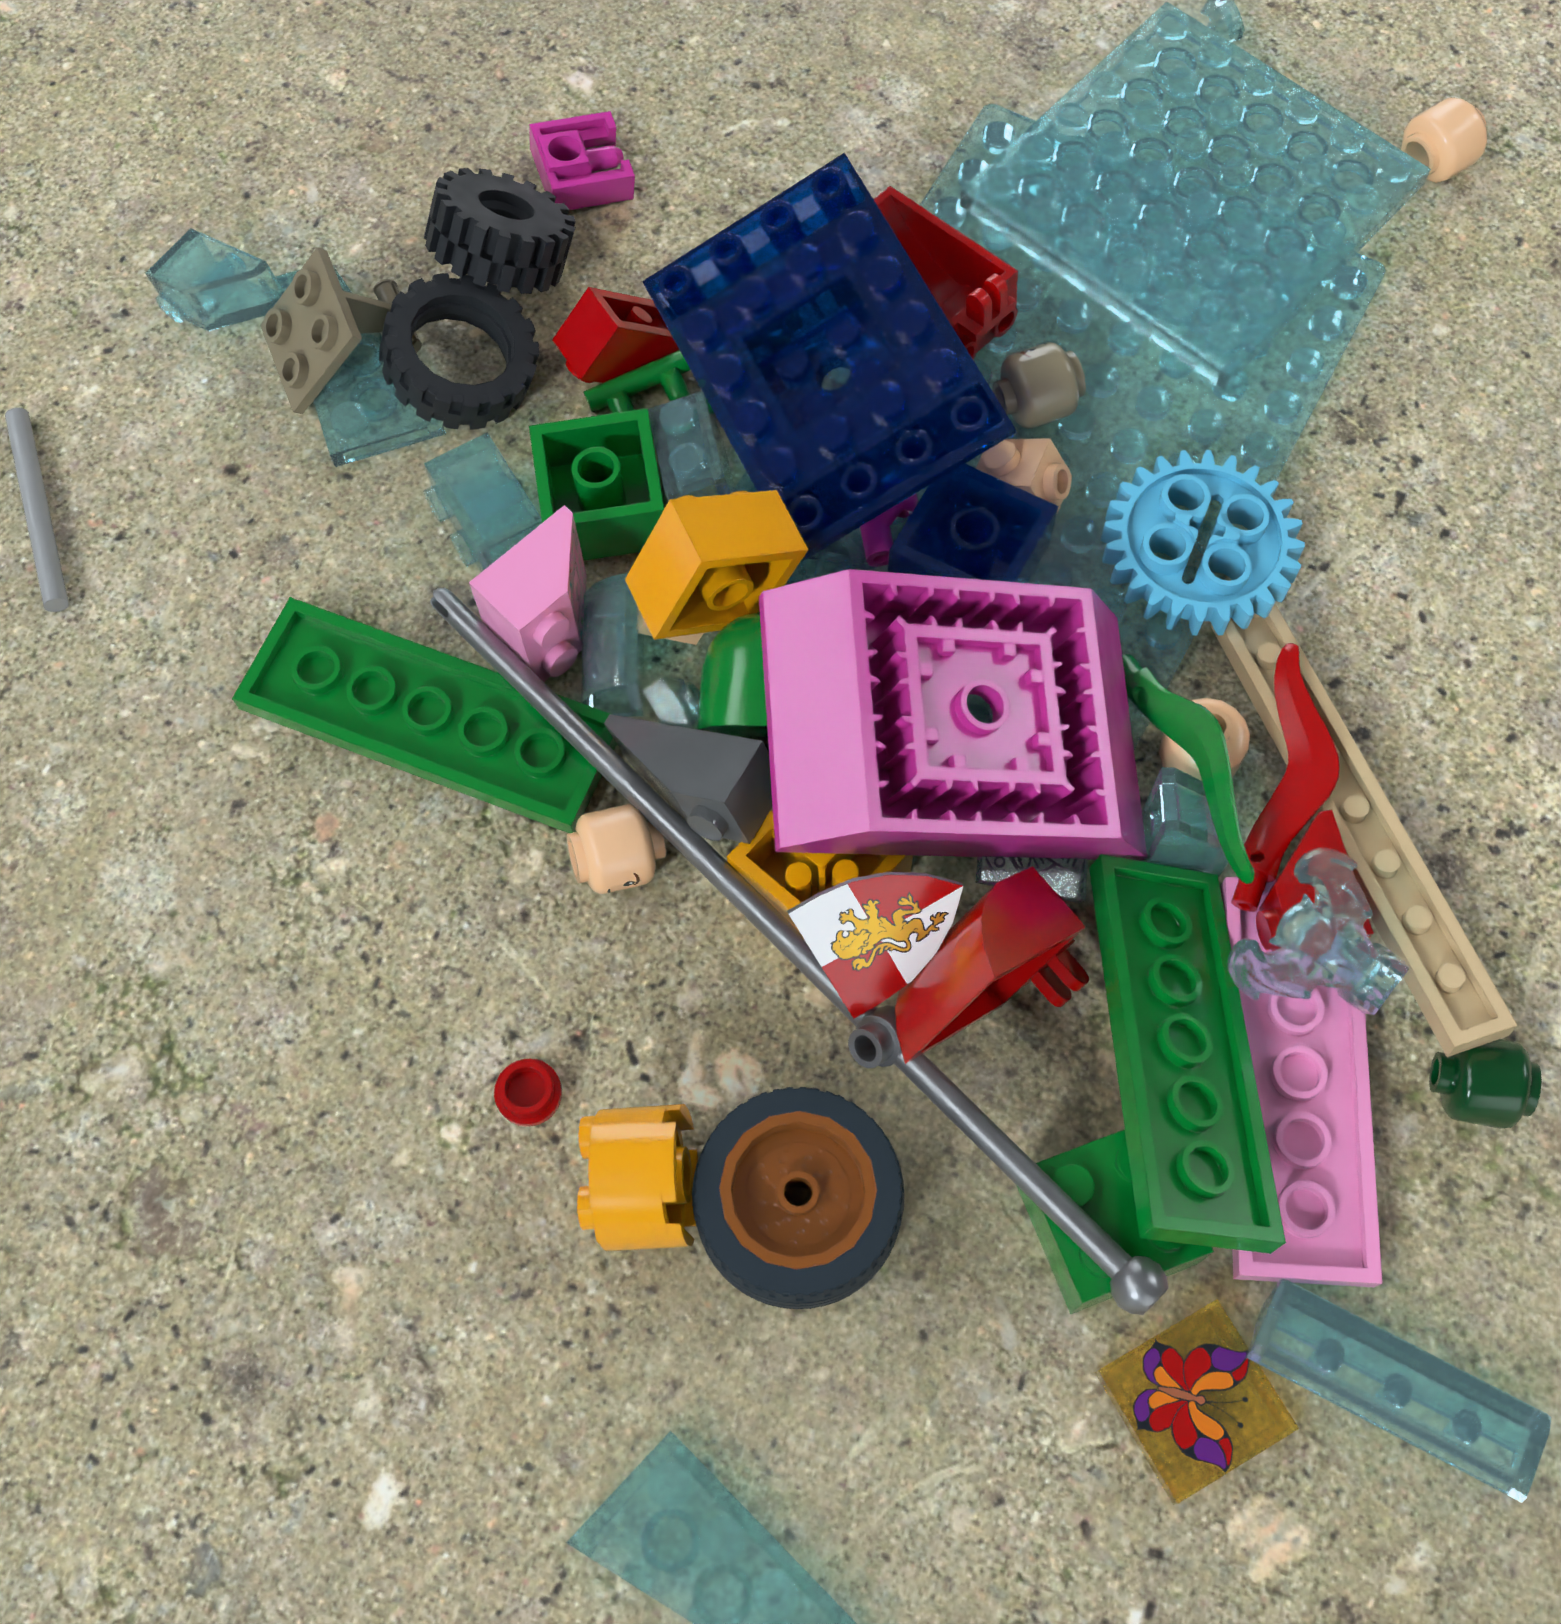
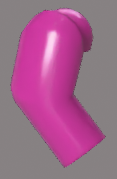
M891 480L879 485L859 514V526L866 562L870 566H885L896 559L890 526L897 517L906 518L910 515L909 511L913 512L917 507L918 498L916 491L911 486L903 485L900 480Z

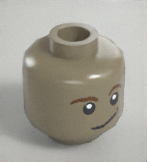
M1046 342L1007 356L1001 364L1000 380L993 383L994 399L1000 413L1003 416L1011 414L1016 423L1026 429H1034L1070 416L1078 407L1079 397L1085 395L1086 391L1084 372L1076 354L1070 350L1065 352L1060 345L1053 342Z

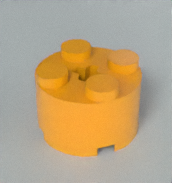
M685 1104L601 1109L595 1116H584L580 1119L578 1132L579 1148L582 1158L588 1159L589 1186H581L578 1191V1220L582 1230H595L596 1240L603 1250L621 1251L691 1247L695 1239L684 1227L696 1226L692 1207V1187L698 1162L697 1149L688 1150L686 1146H683L681 1131L694 1130L691 1114Z

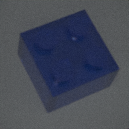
M947 455L889 550L888 572L1028 583L1050 544L1059 506Z

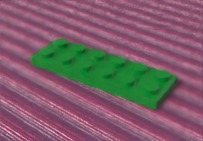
M289 597L232 697L238 709L567 833L576 832L577 820L580 816L584 815L602 777V774L498 672ZM556 694L608 746L615 750L617 743L604 725V722L611 713Z
M1100 854L1089 867L1139 1237L1141 1239L1271 1254L1284 1245L1286 1241L1218 875Z

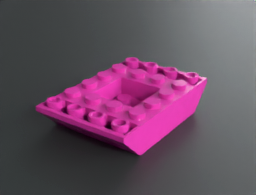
M847 569L766 590L759 595L776 852L954 857L993 856L994 858L1002 856L1003 858L1034 857L1035 859L1042 857L1043 859L1071 858L1073 860L1075 858H1078L1077 860H1096L1100 854L1138 861L1147 858L1118 618L1091 588ZM968 695H978L990 705L993 714L992 723H982L971 715L967 706Z

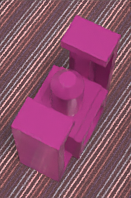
M611 111L529 124L530 151L545 192L548 191L556 196L555 203H564L570 210L634 199L635 174L629 159L624 160L622 150L616 147L617 127ZM605 145V146H603V147H597V148L586 149V148H589V147H595V146ZM621 163V169L592 173L593 171L617 168Z

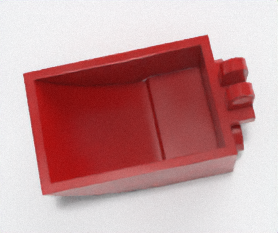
M892 186L887 187L810 251L829 285L860 325L887 351L938 387L954 372H961L966 369L974 360L977 352L994 337H1001L1006 334L1017 317L1018 270Z
M1033 866L997 882L948 931L935 956L913 981L899 990L895 1005L896 1031L905 1064L1001 1008L1022 987L1031 982L1056 1007H1062L1072 998L1071 990L1078 992L1089 982L1087 972L1067 950L1075 942L1074 938L1086 926Z

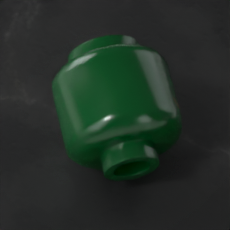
M1498 1039L1449 1057L1445 1053L1437 1052L1432 1060L1429 1075L1431 1092L1440 1093L1444 1111L1451 1119L1499 1129L1511 1128L1519 1122L1522 1116L1528 1117L1535 1112L1541 1093L1542 1077L1540 1066L1537 1063L1531 1062L1529 1053L1521 1044L1514 1041Z

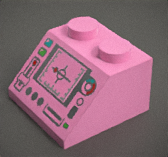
M564 505L477 575L469 584L482 622L543 682L549 677L562 675L573 665L578 653L582 651L587 575L573 513Z

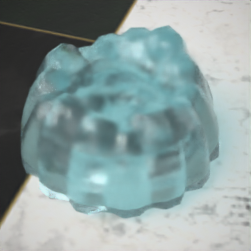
M1208 0L1204 4L1200 12L1203 16L1209 17L1207 29L1216 36L1215 42L1217 44H1230L1243 38V33L1245 32L1244 24L1234 0Z

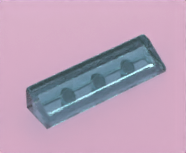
M1282 1279L1277 1283L1260 1309L1246 1358L1521 1503L1527 1498L1550 1433L1551 1417L1547 1413L1289 1280Z

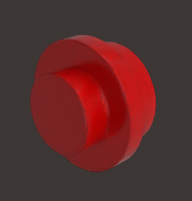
M521 1059L511 1063L500 1073L494 1088V1099L500 1113L509 1122L524 1127L536 1126L550 1119L557 1111L562 1099V1085L555 1070L547 1063L538 1059Z

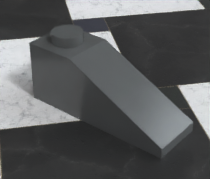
M613 714L608 716L604 725L629 763L687 821L694 832L712 841H719L724 838L747 844L751 843L773 806L769 751L763 741Z

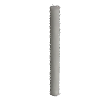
M12 408L5 413V420L43 606L47 611L59 612L69 606L31 420L27 410Z

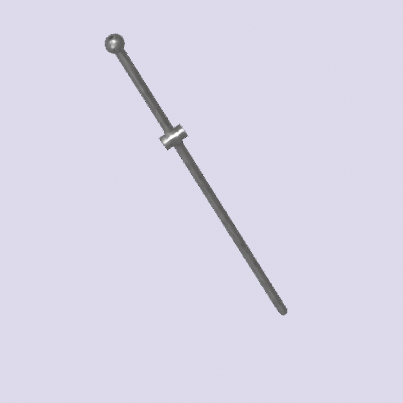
M437 588L433 591L434 597L430 600L432 607L856 1026V1030L849 1036L848 1046L852 1057L858 1064L865 1068L886 1067L895 1064L1112 1279L1110 1281L1111 1294L1118 1307L1130 1314L1144 1315L1168 1290L1167 1276L1160 1264L1148 1257L1134 1256L1132 1258L924 1054L905 1064L897 1037L895 1006L874 1007L853 1019L801 933L704 838L694 832L688 823L450 590Z

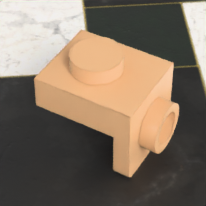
M1051 438L989 439L968 487L977 501H1026L1030 503L1041 522H1053L1063 500L1070 492L1072 475Z

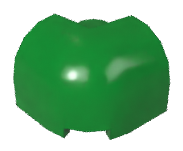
M760 612L736 618L724 626L708 646L701 670L698 730L752 739L753 736L768 737Z

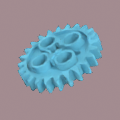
M1182 450L1174 467L1163 456L1156 458L1152 473L1139 466L1136 468L1132 484L1122 481L1116 500L1110 501L1105 517L1106 522L1101 534V541L1107 544L1102 561L1105 564L1115 565L1110 578L1111 584L1130 583L1124 601L1127 604L1141 598L1148 603L1143 615L1147 620L1160 610L1167 613L1166 629L1172 630L1180 618L1189 621L1191 634L1197 636L1203 622L1210 621L1213 629L1219 636L1224 634L1230 618L1243 630L1248 628L1254 613L1265 619L1269 616L1275 601L1281 603L1284 601L1291 587L1290 583L1294 582L1301 568V564L1297 561L1305 548V542L1296 539L1303 524L1302 520L1287 518L1294 503L1293 500L1280 499L1274 501L1273 499L1279 484L1276 480L1260 486L1255 482L1259 472L1258 466L1254 465L1243 474L1237 472V459L1234 455H1231L1223 466L1215 465L1211 450L1205 451L1201 463H1193L1187 451ZM1213 500L1219 501L1221 509L1194 581L1191 584H1186L1182 581V576L1208 506ZM1174 505H1183L1190 510H1181ZM1232 524L1242 525V526H1244L1245 528H1247L1248 530L1238 529L1237 527L1233 526ZM1154 553H1164L1173 560L1161 559L1155 556ZM1213 573H1223L1226 576H1228L1231 580H1221L1220 578L1216 577Z

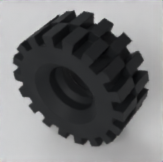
M461 168L458 174L450 170L444 173L443 178L439 177L436 182L424 234L425 246L428 252H436L434 258L441 265L451 264V272L459 277L468 274L474 277L473 283L485 287L486 282L497 285V291L510 293L511 287H514L521 294H532L533 288L542 293L548 291L550 285L555 287L560 282L576 227L574 226L576 221L574 216L568 215L570 209L564 203H555L556 196L548 191L543 193L536 191L537 185L527 180L524 184L513 181L514 176L502 173V177L494 176L492 171L479 168L478 174H475L469 168Z

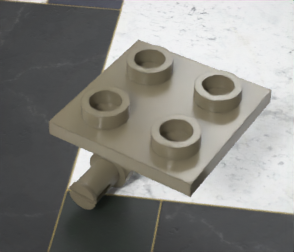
M316 248L304 266L296 272L290 285L274 307L266 313L264 320L260 324L292 411L303 414L362 340L361 333H378L383 331L387 312H390L392 301L399 293L397 283L394 280L390 282V279H383L375 284L373 289L378 300L343 291L327 250ZM415 331L412 336V345L417 353L420 351L422 343Z

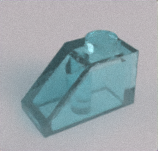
M192 228L145 273L159 294L156 297L157 304L170 318L178 323H183L186 320L207 331L265 316L284 293L266 261Z
M1161 767L1142 809L1147 858L1142 861L1217 874L1220 877L1228 860L1218 840L1202 781L1175 767Z

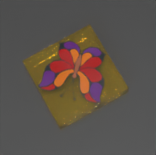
M1218 1299L1095 1372L1173 1505L1184 1501L1299 1429Z

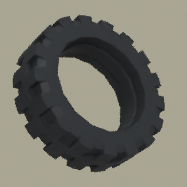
M448 273L433 275L432 280L424 282L422 278L409 284L406 294L400 292L392 301L391 310L387 312L379 347V361H384L382 374L387 385H394L396 389L395 397L405 407L410 404L416 408V415L428 422L432 418L443 421L442 427L458 429L459 425H469L470 430L482 429L491 420H494L496 424L504 421L509 417L512 407L517 410L524 401L537 368L536 362L539 357V342H533L536 330L531 319H524L521 314L523 307L513 297L508 300L501 295L502 291H497L496 285L487 283L483 287L473 283L474 277L470 275H464L457 279L449 278ZM444 319L467 322L485 331L498 344L506 361V368L493 381L476 385L451 382L434 374L418 358L412 345V336L415 331L426 323Z

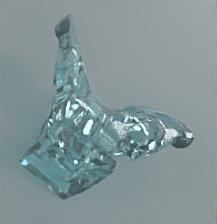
M1318 847L1302 855L1295 865L1294 876L1300 883L1310 884L1314 887L1315 902L1313 904L1311 898L1304 894L1300 903L1295 904L1283 914L1278 923L1276 935L1269 940V943L1282 948L1272 952H1263L1259 943L1250 938H1244L1234 945L1228 956L1227 970L1234 984L1241 992L1253 1000H1258L1260 993L1310 999L1314 988L1324 986L1336 989L1338 995L1362 1013L1376 1014L1394 988L1403 979L1409 968L1405 961L1391 950L1379 943H1372L1363 928L1364 922L1373 916V912L1352 872L1353 869L1358 868L1357 862L1346 854L1330 848Z

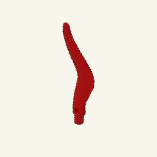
M1294 643L1285 644L1276 662L1274 674V694L1288 751V765L1282 780L1259 815L1244 843L1246 853L1255 873L1254 880L1250 884H1245L1239 879L1231 901L1235 907L1249 912L1257 911L1265 885L1276 880L1283 855L1291 841L1328 800L1339 778V756L1329 731L1305 687L1300 670L1299 647Z

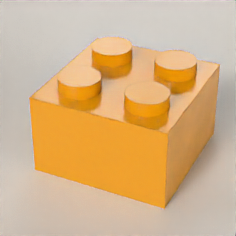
M741 490L725 495L702 497L685 495L669 500L627 574L625 581L654 640L720 631L724 626L740 616L760 612L759 595L763 591L784 586L807 553L808 548L777 490L758 492Z

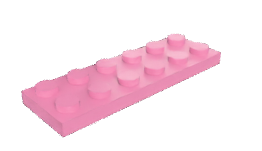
M1225 877L1220 886L1286 1241L1284 1245L1271 1254L1232 1249L1233 1279L1374 1288L1382 1284L1361 949L1355 955L1278 970L1272 950L1264 949L1256 927V914L1260 911L1259 907L1275 881L1266 883L1257 911L1249 912L1241 910L1231 903L1239 878Z

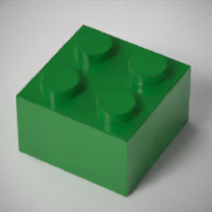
M648 408L530 425L529 432L542 523L565 505L573 513L583 561L640 552L664 510Z
M1125 1129L1036 1163L1132 1258L1134 1256H1142L1157 1262L1166 1276L1195 1266L1214 1252L1213 1247L1141 1239L1139 1237ZM1017 1186L1070 1314L1113 1298L1110 1287L1112 1279Z

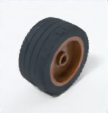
M786 1087L784 1089H774L773 1092L761 1093L756 1097L748 1099L746 1103L737 1106V1108L727 1114L726 1118L717 1125L709 1136L698 1159L693 1178L692 1207L701 1242L713 1265L729 1283L742 1293L762 1303L780 1308L811 1309L838 1302L861 1289L876 1275L889 1257L899 1233L904 1211L905 1193L901 1167L897 1155L883 1130L873 1118L869 1117L863 1109L853 1102L845 1100L840 1095H835L829 1091L823 1092L816 1088L800 1087L799 1089H793V1087ZM793 1187H804L812 1192V1197L806 1204L795 1206L786 1200L784 1196L785 1191Z

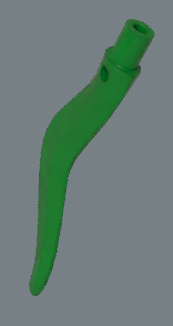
M1122 655L1127 697L1157 729L1177 743L1193 758L1199 769L1210 814L1225 857L1242 882L1245 884L1252 883L1255 873L1241 836L1229 754L1220 724L1204 706L1168 691L1159 683L1153 672L1147 667L1143 668L1133 655Z

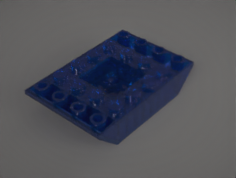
M845 152L642 281L757 492L778 491L808 548L801 562L1017 433L1008 415ZM847 368L850 370L849 379L840 388L834 390L822 388L825 376L833 369Z

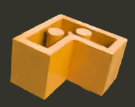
M773 811L768 813L750 844L740 842L727 855V862L796 930L798 928L787 912L789 909L819 892L852 878L883 872H911L913 855L776 852Z

